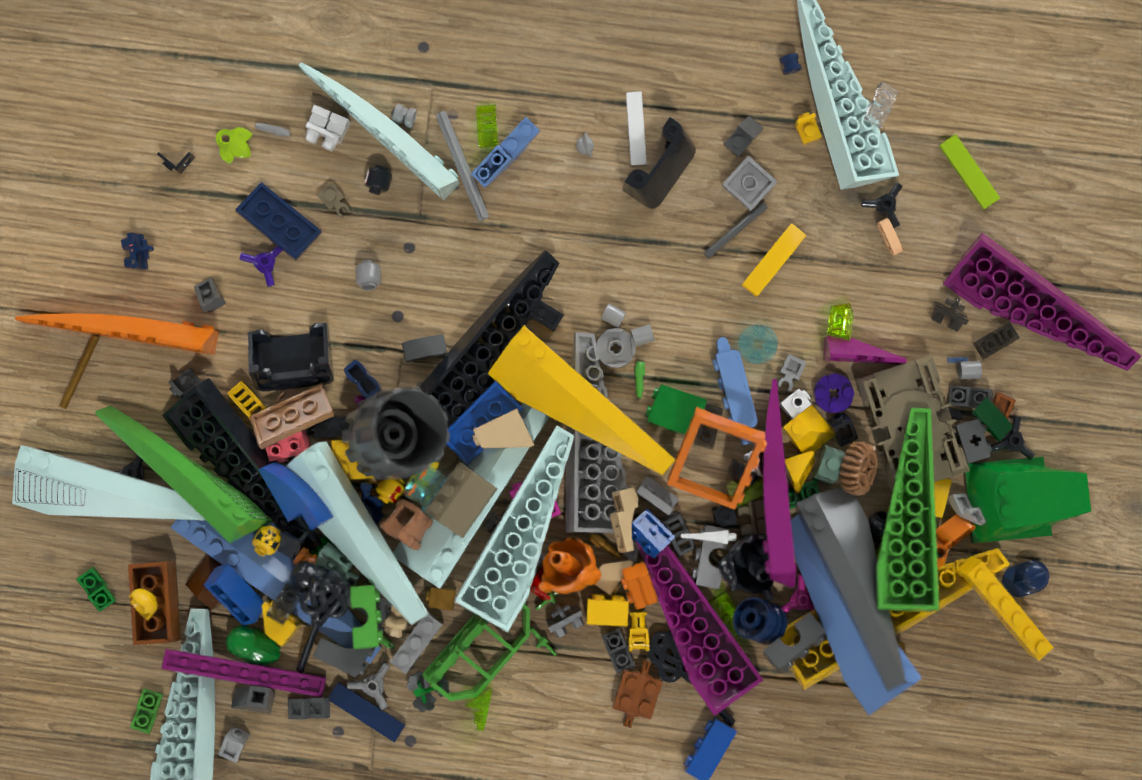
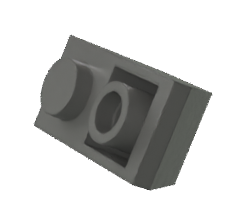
M256 686L235 688L231 708L271 714L275 694L270 688Z

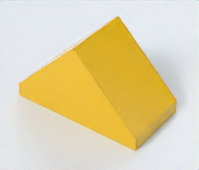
M812 451L785 459L786 473L795 493L799 494L815 465V455Z

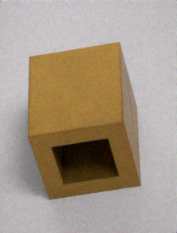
M432 586L431 591L427 590L426 602H429L428 607L452 611L454 609L456 589Z

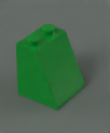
M661 384L659 388L655 387L651 397L655 399L652 407L648 405L644 417H647V423L685 436L696 407L704 410L707 400Z

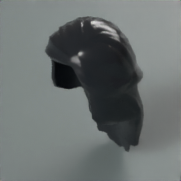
M307 560L299 561L291 571L290 580L294 588L303 594L308 590L310 580L316 575L327 573V570L313 565Z

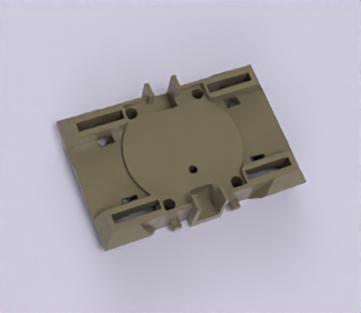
M932 355L855 379L863 404L869 408L871 416L867 417L868 422L873 421L874 427H871L870 430L875 445H881L882 450L878 451L879 456L884 455L886 465L884 469L892 492L897 473L892 459L897 458L899 464L911 408H931L934 482L970 471L963 448L956 441L954 435L956 429L951 426V423L956 422V419L952 420L948 408L951 406V403L944 404L943 399H945L944 393L941 394L938 386L940 378ZM922 366L925 367L927 376L931 379L932 392H930ZM921 378L922 384L917 385L916 381ZM871 382L880 405V408L877 409L875 407L868 386V383ZM884 389L885 395L881 396L880 392ZM932 394L936 396L935 400L932 399ZM877 411L880 412V417L876 416ZM945 433L948 434V438H947V439L944 437V434H945ZM948 441H949L951 450H953V451L955 452L953 456H954V459H955V462H956V465H957V466H954V463H953V460H952V457H951V454H950V451H949V448H948V444H947ZM889 450L893 451L892 456L888 454ZM944 452H945L946 457L941 458L940 455H941V454H944Z

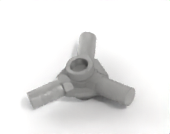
M383 662L376 675L373 674L363 681H348V689H363V692L371 697H375L381 710L385 709L388 705L382 695L383 677L390 666Z

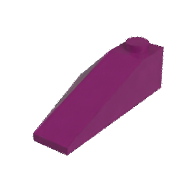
M830 332V335L825 337L824 361L901 365L906 363V359L854 338L842 336L841 332Z

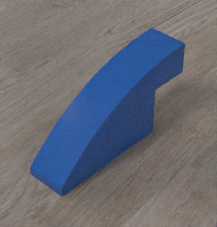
M276 462L259 469L260 474L288 522L303 516L312 530L334 517L312 487L290 469Z

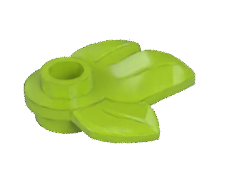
M241 127L233 130H220L216 134L215 140L220 147L219 155L222 160L231 164L234 157H250L251 152L246 141L252 137V133ZM227 135L229 141L223 142L222 136Z

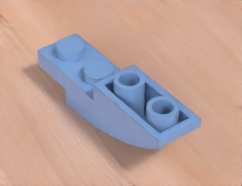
M525 117L506 139L493 149L471 175L486 188L529 146L528 144L541 130Z

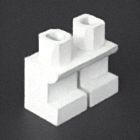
M314 105L310 120L306 124L308 130L305 139L310 143L316 144L319 136L325 138L322 147L332 152L337 143H342L351 123L347 118Z

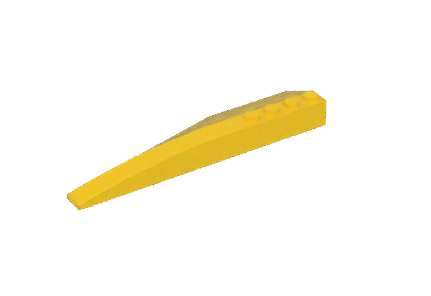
M999 548L973 556L981 560L993 575L1010 566ZM962 558L937 567L939 610L973 589L957 570L969 558ZM816 610L810 611L809 613L820 623ZM889 610L895 636L937 611L910 612ZM807 614L787 625L786 631L780 639L785 645L794 646L799 643L800 637L794 631V625ZM826 634L824 636L825 640L817 647L813 645L808 649L810 652L803 659L797 658L793 662L794 666L791 668V671L803 690L840 669Z

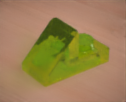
M491 688L465 704V707L480 710V712L475 713L473 724H477L476 730H485L493 691Z

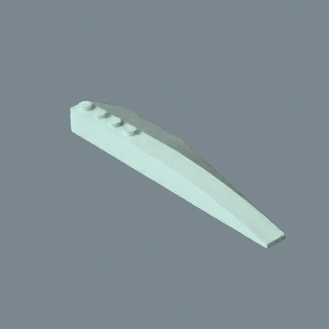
M523 403L521 406L524 410L520 415L534 442L550 417ZM485 448L469 465L462 461L461 463L498 488L464 538H461L431 517L433 519L432 526L426 530L420 543V549L418 551L413 550L400 541L393 552L395 558L438 588H442L530 448ZM450 474L433 489L430 496L421 508L422 512L426 513V508L429 506V504L436 496L438 491L441 489V487L448 479Z

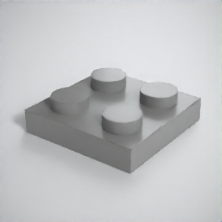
M748 156L727 178L722 187L751 212L776 185L777 181Z

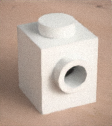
M797 389L780 402L779 406L791 420L811 405L809 401L811 398L805 390Z

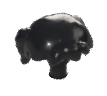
M750 533L746 537L737 540L731 546L728 554L719 561L718 569L723 580L730 586L732 591L739 589L749 593H761L764 599L770 602L773 599L774 581L771 580L770 573H766L765 561H769L768 553H764L763 541H767V535Z

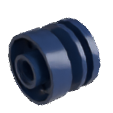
M748 597L742 600L736 607L733 614V625L735 631L741 637L764 645H771L784 635L787 628V617L780 606L757 597Z

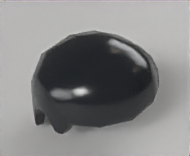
M735 458L732 459L728 468V475L733 482L739 483L745 466L737 462ZM750 473V475H752L750 485H753L756 482V473L754 475Z

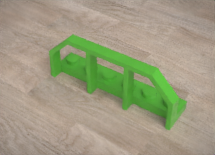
M523 604L522 633L511 645L487 625L490 621L474 613L421 675L449 701L478 697L530 636V608ZM484 629L508 648L488 672L484 671L463 653ZM459 656L484 676L472 690L447 693L436 684L443 678L444 673L456 663Z

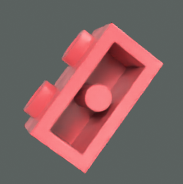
M304 429L265 448L269 462L276 460V463L287 461L288 457L295 456L296 458L299 454L310 448L311 443Z

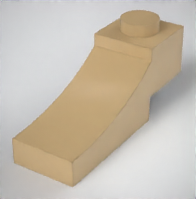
M634 487L612 492L616 512L609 515L619 553L634 550L632 543V518L635 508L638 507V495Z

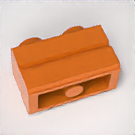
M644 562L622 570L624 578H621L624 590H629V592H626V596L630 604L634 603L636 609L646 607V605L658 602Z

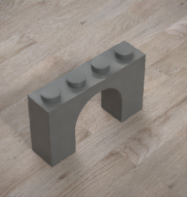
M350 594L346 599L349 607H351ZM380 598V602H377V610H381V622H378V631L382 630L383 635L385 631L383 624L388 618L389 613H391L392 604ZM361 608L355 609L363 613L368 620V613L366 610ZM321 638L312 657L358 678L359 674H364L367 668L365 661L368 656L372 657L376 648H342Z

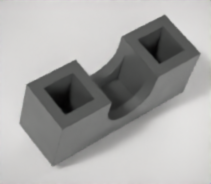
M808 613L794 625V631L800 637L798 644L787 646L778 638L763 650L764 657L778 673L783 670L785 672L790 670L797 658L803 659L810 652L809 648L813 645L817 647L825 640L826 630L811 613Z

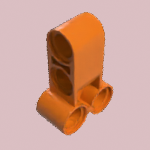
M956 514L936 529L937 552L943 555L942 558H937V567H941L946 563L948 550L976 528L971 521Z

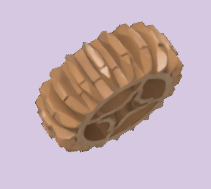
M862 441L853 442L849 445L848 450L845 451V456L842 457L843 461L839 471V480L841 481L840 485L843 491L861 496L870 490L873 480L876 479L877 461L879 459L875 446Z

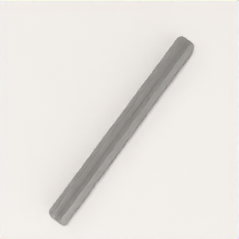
M445 111L436 114V119L477 219L483 221L489 217L471 175L449 117Z

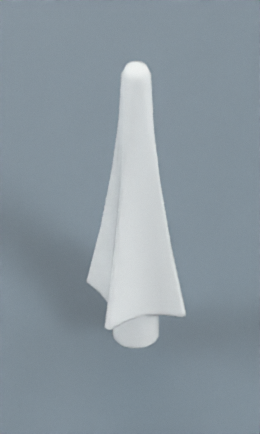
M729 530L683 533L681 538L728 544V541H736V533H728Z

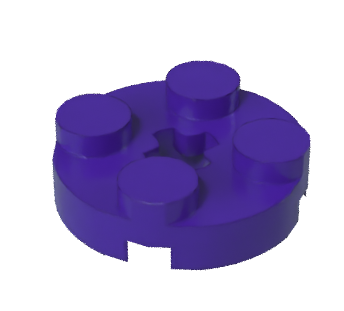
M833 373L825 375L817 381L814 387V400L816 405L824 412L838 413L846 410L851 405L855 392L852 384L846 377ZM830 389H832V390L837 389V390H838V392H837L838 397H837V398H836V397H833V398L831 399V398L829 397V395L831 394V393L829 392Z

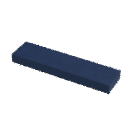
M340 682L337 683L329 696L330 702L394 743L406 726V724L386 711L381 710L378 706L353 690L348 689L347 686Z

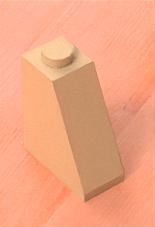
M518 409L473 429L475 433L472 435L474 442L477 446L481 445V448H530L535 446Z

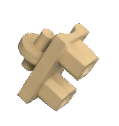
M392 605L391 613H389L386 620V627H390L389 636L401 637L403 629L406 630L408 621Z

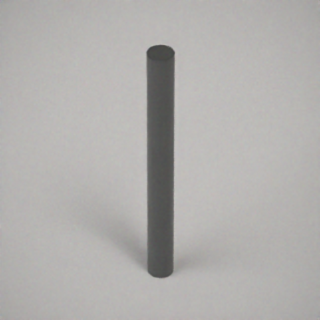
M762 202L706 250L704 255L708 259L763 213L768 208L766 204Z

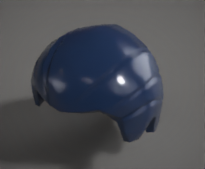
M363 480L360 484L362 491L361 501L377 525L384 514L382 512L383 502L378 497L371 495L372 483Z

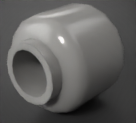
M372 260L362 261L355 269L356 284L362 290L370 291L376 289L381 284V267Z

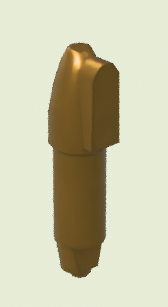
M595 533L590 535L589 540L598 548L602 547L613 557L621 559L622 556L619 551L603 537Z

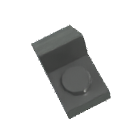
M748 116L739 124L735 132L723 145L738 158L764 128L752 117Z
M211 277L194 286L200 306L204 312L208 311L211 313L226 304Z

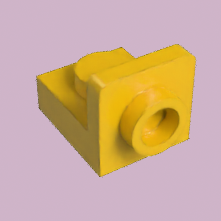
M807 112L801 114L794 123L802 145L822 138L815 121V113L809 114Z

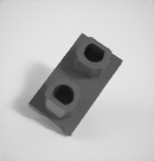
M559 602L555 603L557 609L550 612L552 617L546 620L549 630L554 632L558 638L566 635L565 625L570 622L574 629L584 625L583 614L578 604L570 607L567 603L561 607Z

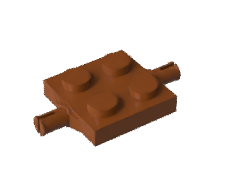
M643 660L640 671L623 670L612 708L627 714L623 724L625 727H632L634 717L652 718L663 681L648 674L651 665L649 661Z

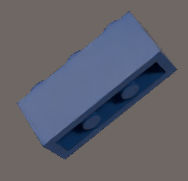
M229 564L216 567L204 584L243 626L255 623L263 612L262 605L264 601L261 596Z
M716 717L713 720H708L704 727L705 734L702 738L699 737L694 744V748H696L692 755L689 754L683 764L685 765V772L698 780H709L737 733L733 727Z

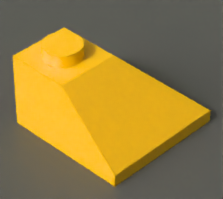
M812 403L799 415L781 427L800 454L809 451L815 452L835 436L831 427Z

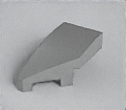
M966 493L953 494L948 497L957 515L978 525L986 523L980 508H972Z

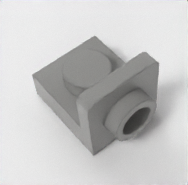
M232 726L224 738L218 755L237 763L250 734Z

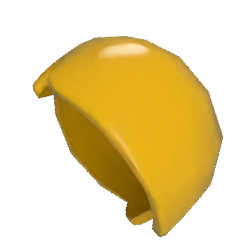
M145 589L134 590L128 596L133 598L131 604L146 620L158 608L155 596Z

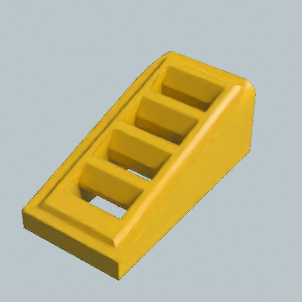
M240 381L227 393L249 419V416L252 415L251 413L258 407H261L262 410L267 408L245 381ZM242 389H244L245 392H243L239 397H237L236 394ZM247 395L251 396L246 402H241ZM255 401L256 404L248 410L246 407Z

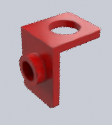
M540 567L532 580L530 592L541 600L550 601L551 597L539 589L543 574V567Z

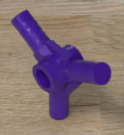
M276 246L271 252L256 254V256L241 253L239 260L254 264L253 266L260 273H264L267 287L275 286L271 271H273L275 265V258L283 250Z

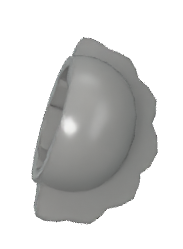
M584 133L577 140L576 149L580 154L592 157L591 152L593 151L594 144L587 133Z

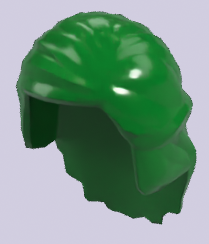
M248 625L236 626L229 632L226 639L227 650L235 658L242 659L251 664L268 666L269 664H274L281 655V647L278 646V643L261 630Z

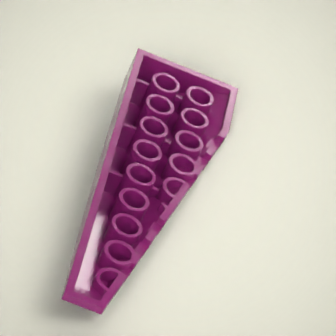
M636 541L690 682L715 716L764 680L667 545L655 558H652L644 552L642 546Z

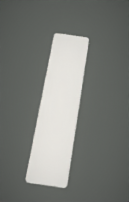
M627 92L631 165H645L647 162L642 92Z

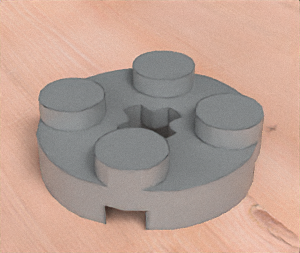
M609 329L597 341L600 360L608 367H624L631 362L635 354V341L623 329ZM613 343H617L622 348V350H618V354H614V351L610 350V347H613Z

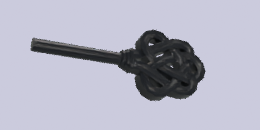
M335 570L313 577L309 582L308 590L299 599L301 610L305 614L311 615L312 626L296 668L298 672H303L319 628L326 623L329 617L339 618L348 610L346 599L350 595V584Z
M671 630L654 633L650 641L651 647L648 651V658L657 666L660 678L667 683L676 682L682 677L685 681L692 684L688 674L682 669L684 664L676 643L672 638ZM663 638L661 643H657L658 639ZM671 648L673 656L666 653L667 649ZM666 660L670 663L675 664V667L664 663V661ZM664 670L673 673V675H666ZM726 709L719 712L720 716L729 726L735 723L736 720Z

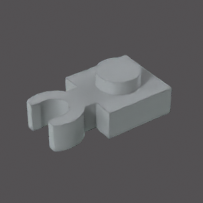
M788 354L780 370V373L784 374V378L778 381L777 387H781L782 382H787V391H791L793 388L792 380H799L807 362Z

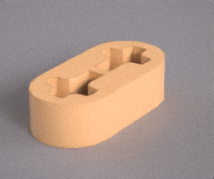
M886 218L877 222L879 232L889 253L892 256L901 253L902 246L889 219Z

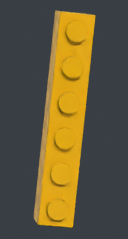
M971 556L957 569L1028 655L1040 661L1054 648L981 560Z

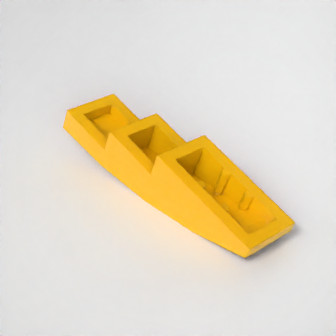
M791 223L743 282L742 286L758 297L807 235Z

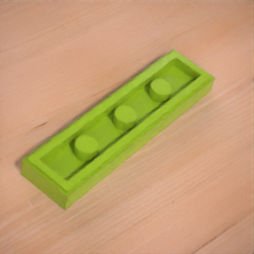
M956 134L938 146L982 210L1000 199Z

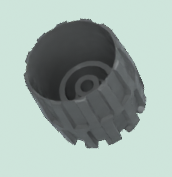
M414 387L395 388L376 393L357 404L359 409L350 412L345 419L349 423V427L342 432V442L349 445V448L345 450L350 463L357 462L356 468L363 475L374 476V478L379 480L406 478L429 469L432 463L439 461L444 455L445 445L449 442L450 433L448 432V418L445 411L441 409L438 400L432 395H427L421 392V389Z

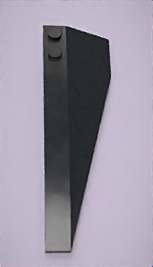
M546 250L485 310L418 388L421 389V392L432 395L438 400L439 406L447 415L448 428L495 382L488 372L510 341L523 326H526L528 320H531L537 302H540L545 287L549 285L560 264ZM517 305L523 308L522 312L516 309Z
M210 378L192 388L162 415L186 447L191 451L196 448L202 454L199 458L204 463L209 460L215 466L214 471L219 476H225L228 479V484L244 493L266 515L270 516L275 521L274 525L288 532L290 525L293 523L310 532L306 537L304 545L309 552L321 544L315 530L309 528L303 516L289 522L287 521L259 472L260 468L273 463V461L269 462L266 451L259 447L255 436Z

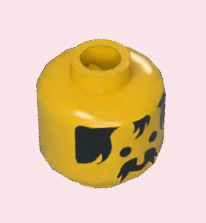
M271 525L261 527L252 539L254 551L261 556L273 555L279 547L282 538L281 532Z

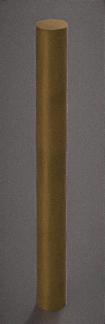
M92 334L59 404L60 407L67 409L100 337Z

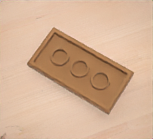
M321 383L249 417L258 445L263 449L335 415L326 390Z

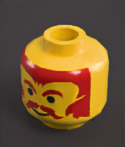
M402 479L382 480L376 487V491L379 494L378 498L386 505L389 502L392 504L397 503L404 494L405 482Z

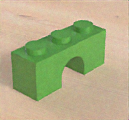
M375 585L350 587L351 608H361L368 613L367 623L362 627L353 628L354 649L379 648V643H383L382 630L378 631V622H381V610H377V602H380V592L376 590Z

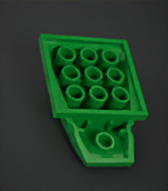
M1033 457L1031 460L1022 458L969 463L970 471L964 473L966 495L972 508L979 507L986 520V523L983 525L973 523L976 528L970 533L971 543L1052 536V525L1091 512L1087 473L1045 467L1044 457Z

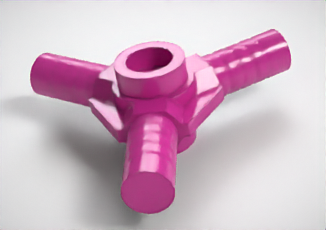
M798 575L797 590L792 594L790 602L781 606L785 613L792 609H808L810 611L815 609L808 591L805 590L802 575Z

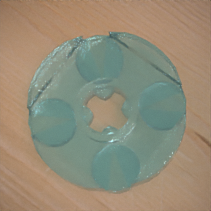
M751 325L741 333L738 340V349L746 361L752 364H763L775 356L778 339L771 328L763 325ZM755 339L757 341L762 340L761 350L753 347Z

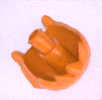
M567 537L562 542H552L548 546L549 552L542 560L543 574L539 589L545 593L554 591L559 594H568L581 591L587 585L597 584L602 575L601 571L596 567L592 548L579 537L574 539Z

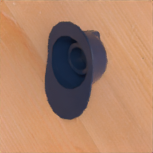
M1036 560L1015 565L1004 573L1002 579L1003 587L1011 596L1024 597L1039 592L1049 582V571L1043 563Z

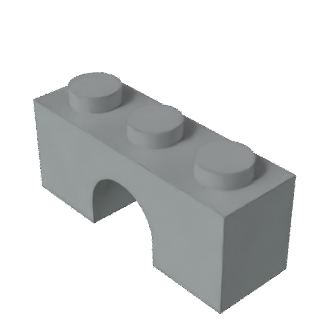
M704 525V529L700 528L699 533L730 529ZM700 540L701 547L697 548L695 560H698L697 568H693L692 580H695L694 583L696 585L720 589L722 575L717 567H713L710 564L709 554L716 548L726 549L727 544Z
M428 612V615L420 620L390 663L406 674L444 623Z

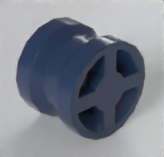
M798 53L788 54L779 58L780 63L783 65V75L793 74L802 70L801 65L798 63Z

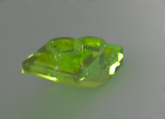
M723 591L708 602L734 637L738 634L733 625V614L736 606L726 591Z

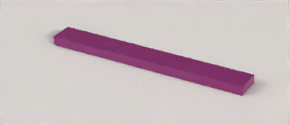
M167 648L165 649L161 667L163 670L317 697L323 696L326 677Z

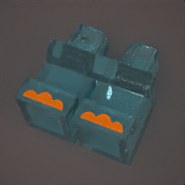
M431 465L429 469L415 474V478L412 477L403 490L406 497L415 500L425 508L429 506L436 496L434 495L436 491L441 489L447 480L443 473Z

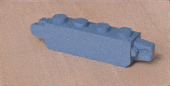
M721 337L716 340L718 354L714 355L715 359L712 360L714 371L719 373L720 378L717 379L719 390H723L725 398H722L724 409H728L730 417H727V419L753 428L758 420L740 352L731 350L726 337ZM739 437L742 445L753 443Z

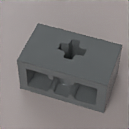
M979 419L952 426V428L955 427L956 429L954 435L957 443L963 448L967 464L991 457V445L984 436L986 429ZM976 438L977 441L971 444L970 440Z

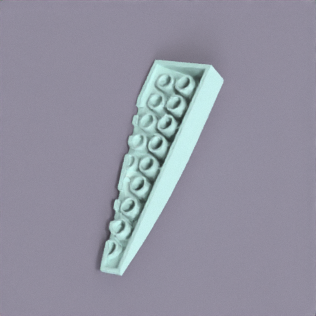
M797 0L801 34L812 91L840 189L856 188L899 176L888 138L885 133H880L877 126L880 122L877 117H873L869 109L871 105L868 99L866 100L862 96L861 91L863 89L849 62L844 61L840 45L837 46L832 38L834 33L831 28L826 26L824 22L825 16L817 0Z
M302 62L299 64V67L307 76L443 201L460 184L457 179L459 176L451 168L447 170L443 166L444 162L437 155L433 157L402 128L371 104L319 71Z
M559 426L555 427L454 599L458 604L507 632L529 595L566 461L574 439V435Z

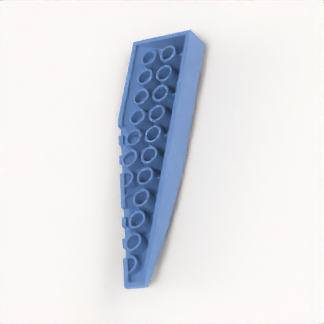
M175 520L171 526L172 530L222 565L229 564L242 579L312 626L311 615L305 614L300 607L299 599L302 593L294 588L290 580L291 571L296 566L293 564L296 556L291 559L278 551L273 555L261 556L254 551L252 539L258 530L229 543L206 520ZM271 522L270 524H268L274 526L279 530V528L276 525H274L275 523ZM348 609L339 618L329 617L326 623L319 628V631L344 648H354L353 628L362 627V624ZM380 644L379 648L375 649L372 657H367L366 662H368L369 664L373 661L379 650L382 648Z

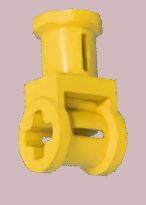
M629 612L632 627L629 628L628 635L629 651L633 649L649 651L648 628L645 627L647 612Z

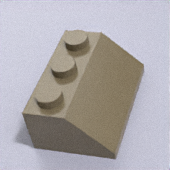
M459 462L425 512L449 530L464 538L498 488L471 468Z

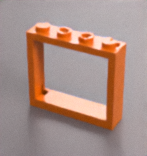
M696 407L675 458L676 461L673 463L669 473L667 485L735 509L738 503H742L745 495L743 492L744 487H748L752 479L750 473L752 469L756 470L760 460L757 457L760 452H764L767 445L765 432ZM701 423L755 443L733 496L679 477Z

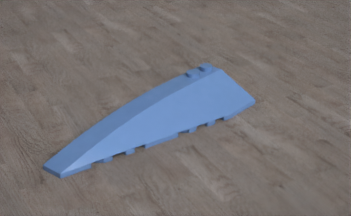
M797 515L791 519L796 564L800 569L820 623L826 630L827 640L832 648L837 665H839L844 682L867 714L871 715L922 679V677L898 646L906 683L889 691L886 690L815 547Z

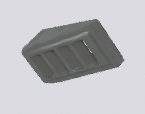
M678 511L660 519L661 523L670 532L681 526L682 529L672 533L675 538L683 533H689ZM678 520V522H676V523H674V524H672V525H670V526L668 525V524H670V523H672V522ZM674 538L671 541L678 557L696 549L693 539L681 538L676 541ZM686 541L689 542V544H687V545H685V546H683V547H681V548L678 547V545H680V544H682V543H684V542H686Z

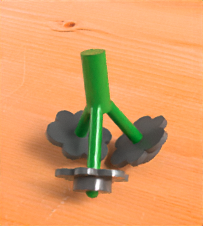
M418 671L415 675L409 676V682L407 683V688L411 691L414 690V696H416L413 706L422 713L426 710L432 711L435 707L436 698L432 696L431 691H435L440 697H443V695L433 687H429L427 680L421 675L423 672ZM443 676L436 684L447 693H450L449 682Z

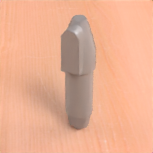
M264 123L255 124V128L260 131L278 136L289 137L291 135L290 131L279 126Z

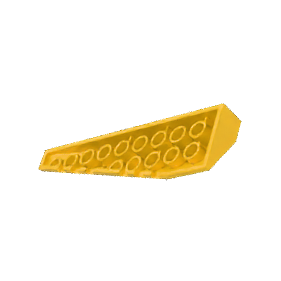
M525 326L510 341L488 372L495 381L518 401L661 475L676 461Z

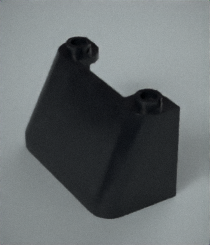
M669 117L662 129V136L666 140L664 147L666 151L649 174L640 169L633 170L623 185L625 193L650 209L660 206L696 153L695 145L683 127L671 117Z
M314 323L310 326L308 334L271 338L269 333L261 329L248 332V373L255 388L259 391L267 392L316 386L321 383L323 385L332 383L334 381V370L328 324Z

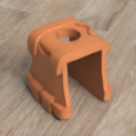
M400 500L397 502L394 512L386 521L381 523L380 527L382 531L392 538L418 551L426 530L432 526L433 519L422 512L417 506L406 500Z

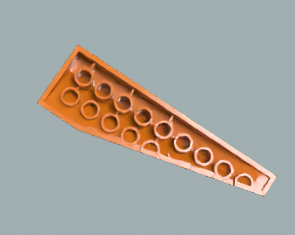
M73 313L16 316L15 318L16 321L211 355H215L219 335L218 331L213 330L214 326L202 324L200 328L194 327V323L187 321L177 324L118 315Z

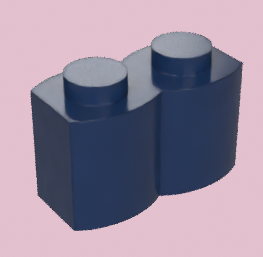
M353 360L344 368L347 378L357 384L358 390L364 397L368 398L383 391L381 384L370 376L368 369L359 361Z

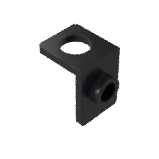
M188 152L179 164L175 166L162 154L157 153L164 160L162 164L170 171L175 169L180 174L195 159V156Z

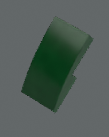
M987 397L972 412L986 426L985 429L999 442L1013 428L1002 412Z

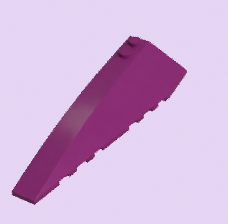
M982 232L943 282L945 286L978 309L983 307L989 310L990 314L997 317L1001 316L1016 325L1025 326L1028 330L1052 340L1063 342L1071 348L1082 350L1090 356L1101 358L1103 361L1126 371L1141 358L1138 352L1079 304Z
M773 379L766 420L765 441H767V445L764 450V509L767 541H763L764 553H768L769 561H765L766 573H770L771 580L793 588L795 587L796 569L777 379Z

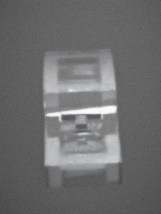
M883 81L878 84L874 99L869 103L864 119L881 128L892 109L898 91Z

